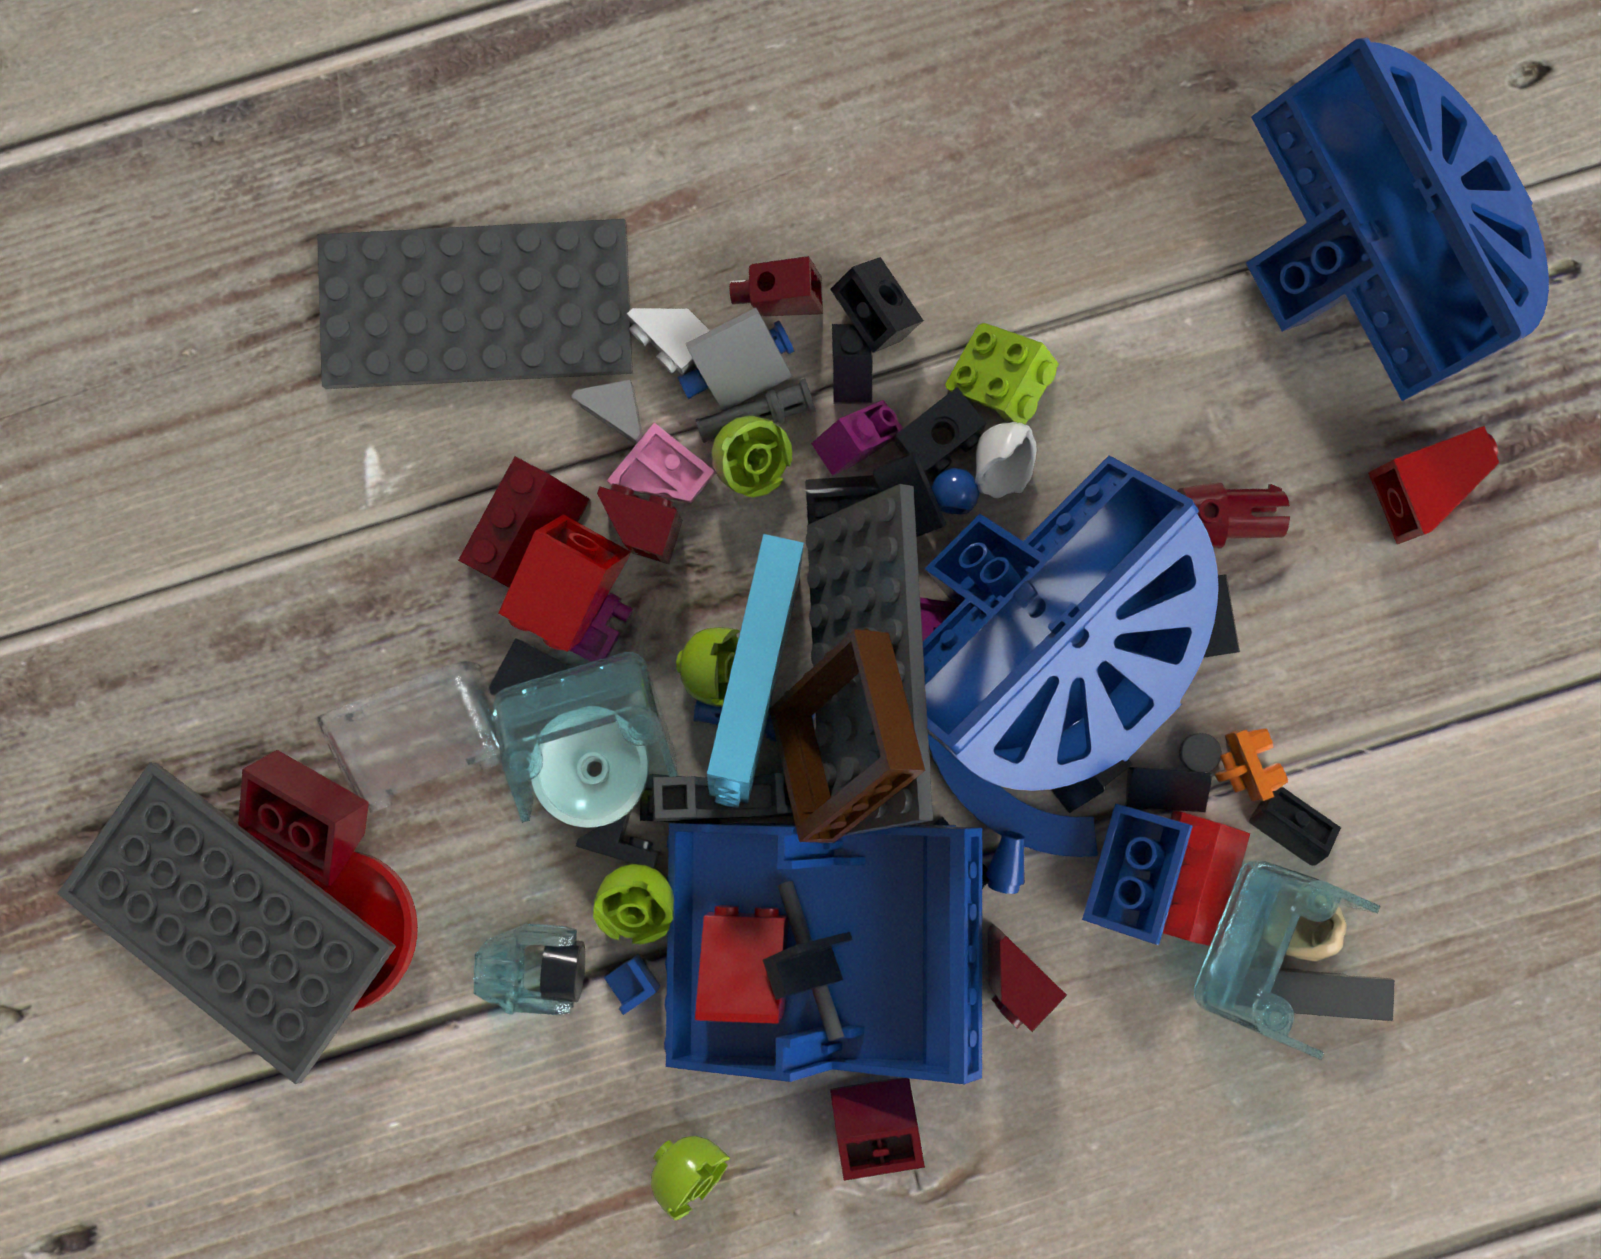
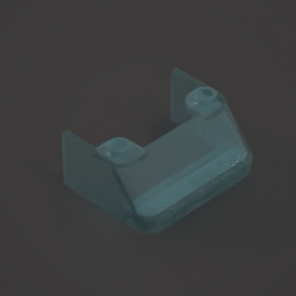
M634 652L619 653L502 689L495 697L493 717L502 767L522 823L530 821L534 800L528 781L535 778L543 767V754L540 744L617 721L621 735L628 743L635 746H645L658 742L669 777L678 776L676 752L647 663L640 655Z
M1253 860L1246 863L1238 874L1194 987L1196 1002L1202 1009L1322 1060L1325 1052L1288 1037L1294 1021L1293 1009L1287 1000L1271 993L1300 916L1311 921L1322 922L1330 919L1335 914L1339 904L1348 908L1377 914L1380 905L1328 882L1270 862Z

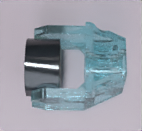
M528 923L487 939L475 953L473 994L489 1003L498 1004L508 1014H514V1012L547 1015L571 1013V1008L574 1007V1002H578L582 993L585 974V944L583 941H574L577 939V929L567 926ZM529 945L545 946L541 964L540 992L528 991L524 987L525 948Z

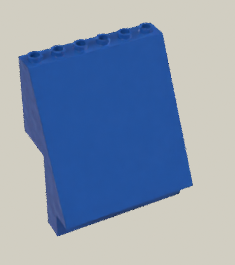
M669 823L667 881L674 894V916L667 932V956L665 960L667 971V995L664 1004L666 1010V1037L664 1040L666 1067L792 1082L829 1070L963 1085L982 1078V828L956 827V825H905L842 836L834 843L799 842L795 823ZM793 881L812 941L846 932L851 933L853 940L832 948L843 980L828 985L844 1037L833 1041L828 1040L812 990L786 997L785 1013L778 1024L695 1020L704 915L715 911V906H738L739 913L754 914L755 907L779 908L778 915H787L778 885ZM788 920L787 948H790L797 944Z

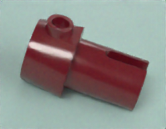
M1217 482L1183 487L1177 490V492L1191 498L1199 509L1197 514L1209 534L1213 548L1221 549L1227 539L1282 538L1289 529L1290 516L1255 517L1252 515V513H1275L1277 507L1290 506L1286 493L1282 491V488L1268 484V489H1226L1222 483Z

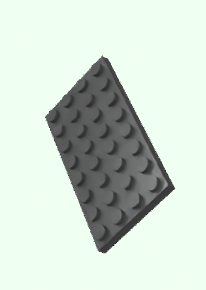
M625 219L317 234L322 387L325 389L633 374L631 332L629 331L631 322L627 315L630 311L627 223Z
M899 484L807 525L806 546L808 548L809 561L807 582L810 587L811 609L809 621L812 627L811 661L813 667L853 629L863 630L868 628L870 631L888 632L926 770L843 836L933 821L913 486ZM860 673L815 712V734L831 797L881 757Z
M149 762L57 893L294 1084L303 1082L396 947L395 944L158 763Z

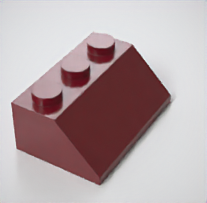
M514 456L458 561L510 588L534 532L563 514L579 522L591 499L547 472Z
M276 750L242 769L238 825L287 863L329 887L335 882L365 834L369 802L281 751Z
M992 924L988 928L989 986L996 994L991 1000L996 1004L995 1006L1002 1015L1017 1029L1024 1024L1033 1032L1067 994L997 926Z

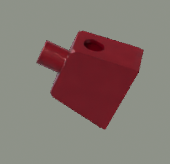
M809 256L749 265L748 280L730 281L731 303L733 305L751 303L753 308H757L761 316L823 314L822 276Z

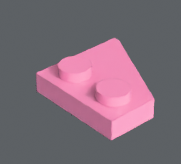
M653 423L608 478L607 482L610 485L612 483L622 485L640 493L692 503L716 472L656 423Z

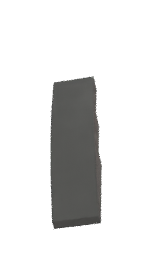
M1220 964L1218 1004L1296 1014L1393 1021L1395 980L1382 977L1350 976L1344 973L1303 971L1291 968Z

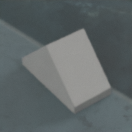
M631 380L577 389L571 395L578 406L634 444H637L643 437L635 389Z

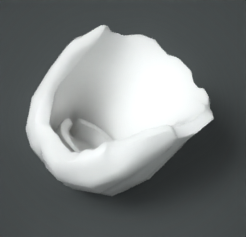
M1004 422L989 428L979 438L976 450L975 483L978 485L980 493L988 494L993 498H1001L1006 494L1023 492L1032 477L1037 452L1036 441L1028 425L1017 422Z

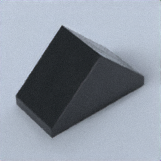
M515 638L489 686V691L492 696L499 697L573 673L571 666Z

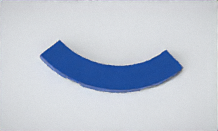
M928 734L931 755L949 789L961 804L984 825L999 835L1004 831L1020 833L1025 836L1024 846L1036 851L1070 857L1098 856L1093 816H1061L1031 807L1012 796L1001 786L984 780L973 773Z

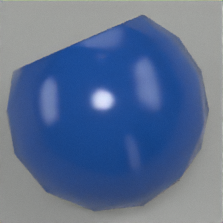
M958 468L944 470L933 480L931 485L941 512L959 515L967 514L977 504L979 498L978 485L975 483L973 475L967 470Z

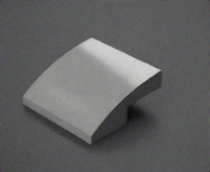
M757 308L685 343L722 411L728 410L792 377Z

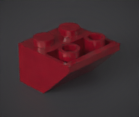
M612 483L610 489L599 486L597 495L628 550L632 554L669 565L683 522L677 509L672 506L673 502L654 495H650L647 501L634 495L635 491L633 489Z
M899 1077L830 1089L844 1181L925 1168L909 1078Z

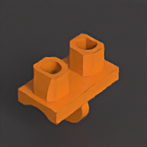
M1266 728L1247 731V729L1237 730L1225 735L1231 752L1220 755L1225 769L1215 774L1217 781L1230 780L1235 793L1247 789L1251 801H1265L1273 798V791L1288 783V778L1280 763H1274L1262 768L1257 754L1274 748L1268 730Z

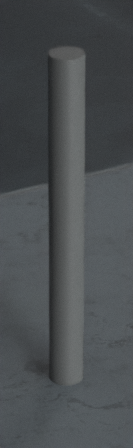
M793 881L778 885L796 944L812 941ZM828 986L812 990L828 1040L833 1041L844 1037Z

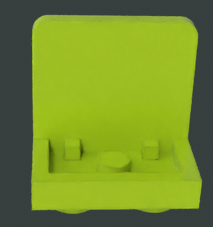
M981 323L976 327L948 377L945 386L949 392L958 387L968 400L996 410L1005 422H1017L1026 425L1028 419L1032 418L1035 414L1038 401L1046 387L1054 380L1059 363L1042 342L987 323Z

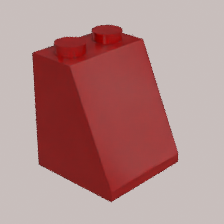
M1485 426L1398 457L1368 472L1397 545L1432 532L1499 464L1497 443L1493 436L1487 433Z
M563 514L534 532L498 614L509 619L508 621L513 627L523 631H530L543 638V642L547 646L568 652L583 639L627 562L631 551Z
M718 905L715 906L714 912H708L704 915L695 1020L772 1024L780 1022L785 1013L786 997L778 1000L775 999L763 963V959L787 949L788 917L787 915H778L779 908L755 907L754 914L739 913L738 906Z

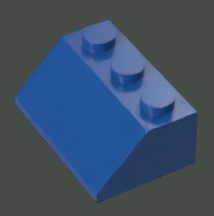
M1115 803L1082 920L1159 945L1193 826Z

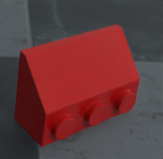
M1172 811L1170 819L1192 825L1193 827L1163 934L1219 948L1250 833L1184 812Z

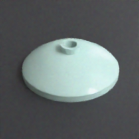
M601 708L575 709L553 720L539 736L531 756V782L542 806L558 820L583 828L605 826L627 815L642 797L649 777L648 751L637 729L622 716ZM599 762L602 766V771L598 776L593 777L590 773V768L592 764Z

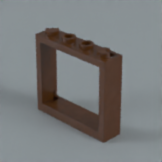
M868 628L863 630L853 629L769 708L799 842H836L926 771L888 632L870 631ZM860 673L881 757L831 797L811 716Z

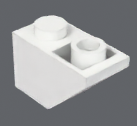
M632 308L627 313L632 324L629 331L642 345L646 346L650 342L660 352L656 358L670 373L677 369L683 376L696 367L685 343L710 330L689 309Z

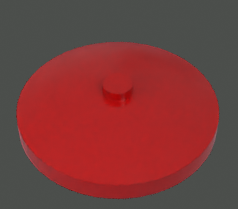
M354 851L335 882L329 887L294 867L396 945L352 1011L363 1009L381 1000L400 982L412 961L416 948L418 933L417 914L407 886L387 864L361 852Z

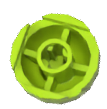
M750 415L736 418L722 427L715 437L712 447V465L718 478L736 493L753 498L767 495L779 487L784 480L781 476L786 466L790 467L792 462V444L787 433L768 419Z
M715 627L696 632L686 643L684 649L679 652L676 660L677 672L680 673L681 681L687 693L699 702L723 707L739 639L736 635L740 632L738 629Z
M630 864L621 866L604 878L594 900L593 918L599 929L610 938L618 941L620 935L626 938H633L632 944L651 943L665 936L674 916V894L666 877L656 869L646 865Z
M683 1137L674 1144L670 1140L666 1141L653 1157L657 1162L651 1173V1189L655 1200L673 1220L681 1219L693 1210L687 1203L694 1201L698 1197L703 1200L717 1184L727 1169L728 1165L725 1161L730 1160V1157L715 1143L703 1137Z

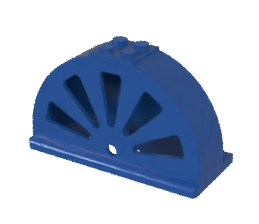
M1368 37L1358 38L1251 116L1307 222L1246 262L1282 332L1303 325L1345 299H1348L1401 401H1404L1523 339L1537 328L1547 306L1549 273L1544 242L1532 208L1533 202L1497 136L1492 134L1481 117L1462 95L1427 64L1399 48L1371 42Z
M1109 455L1024 541L982 514H979L925 568L946 596L959 605L923 641L928 734L973 773L996 785L1016 790L1037 791L1069 786L1095 776L1121 760L1126 762L1182 705L1180 700L1192 683L1201 665L1212 634L1218 603L1217 563L1209 534L1197 514L1199 509L1193 500Z

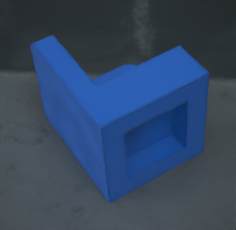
M639 953L604 977L622 1005L619 1007V1010L623 1015L651 997L660 988V984Z

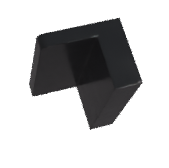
M846 932L797 944L763 959L775 999L778 1000L843 980L832 948L853 940L851 933Z

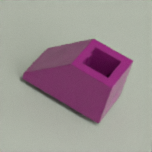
M882 400L838 419L817 437L811 445L833 476L855 466L893 441L895 435L903 427L899 423L894 411Z

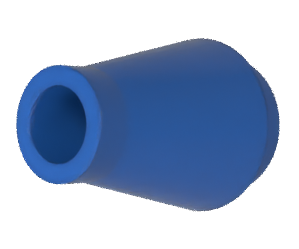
M1012 831L1002 832L1000 842L985 874L988 878V887L992 890L1006 894H1016L1019 892L1020 886L1025 883L1024 835Z

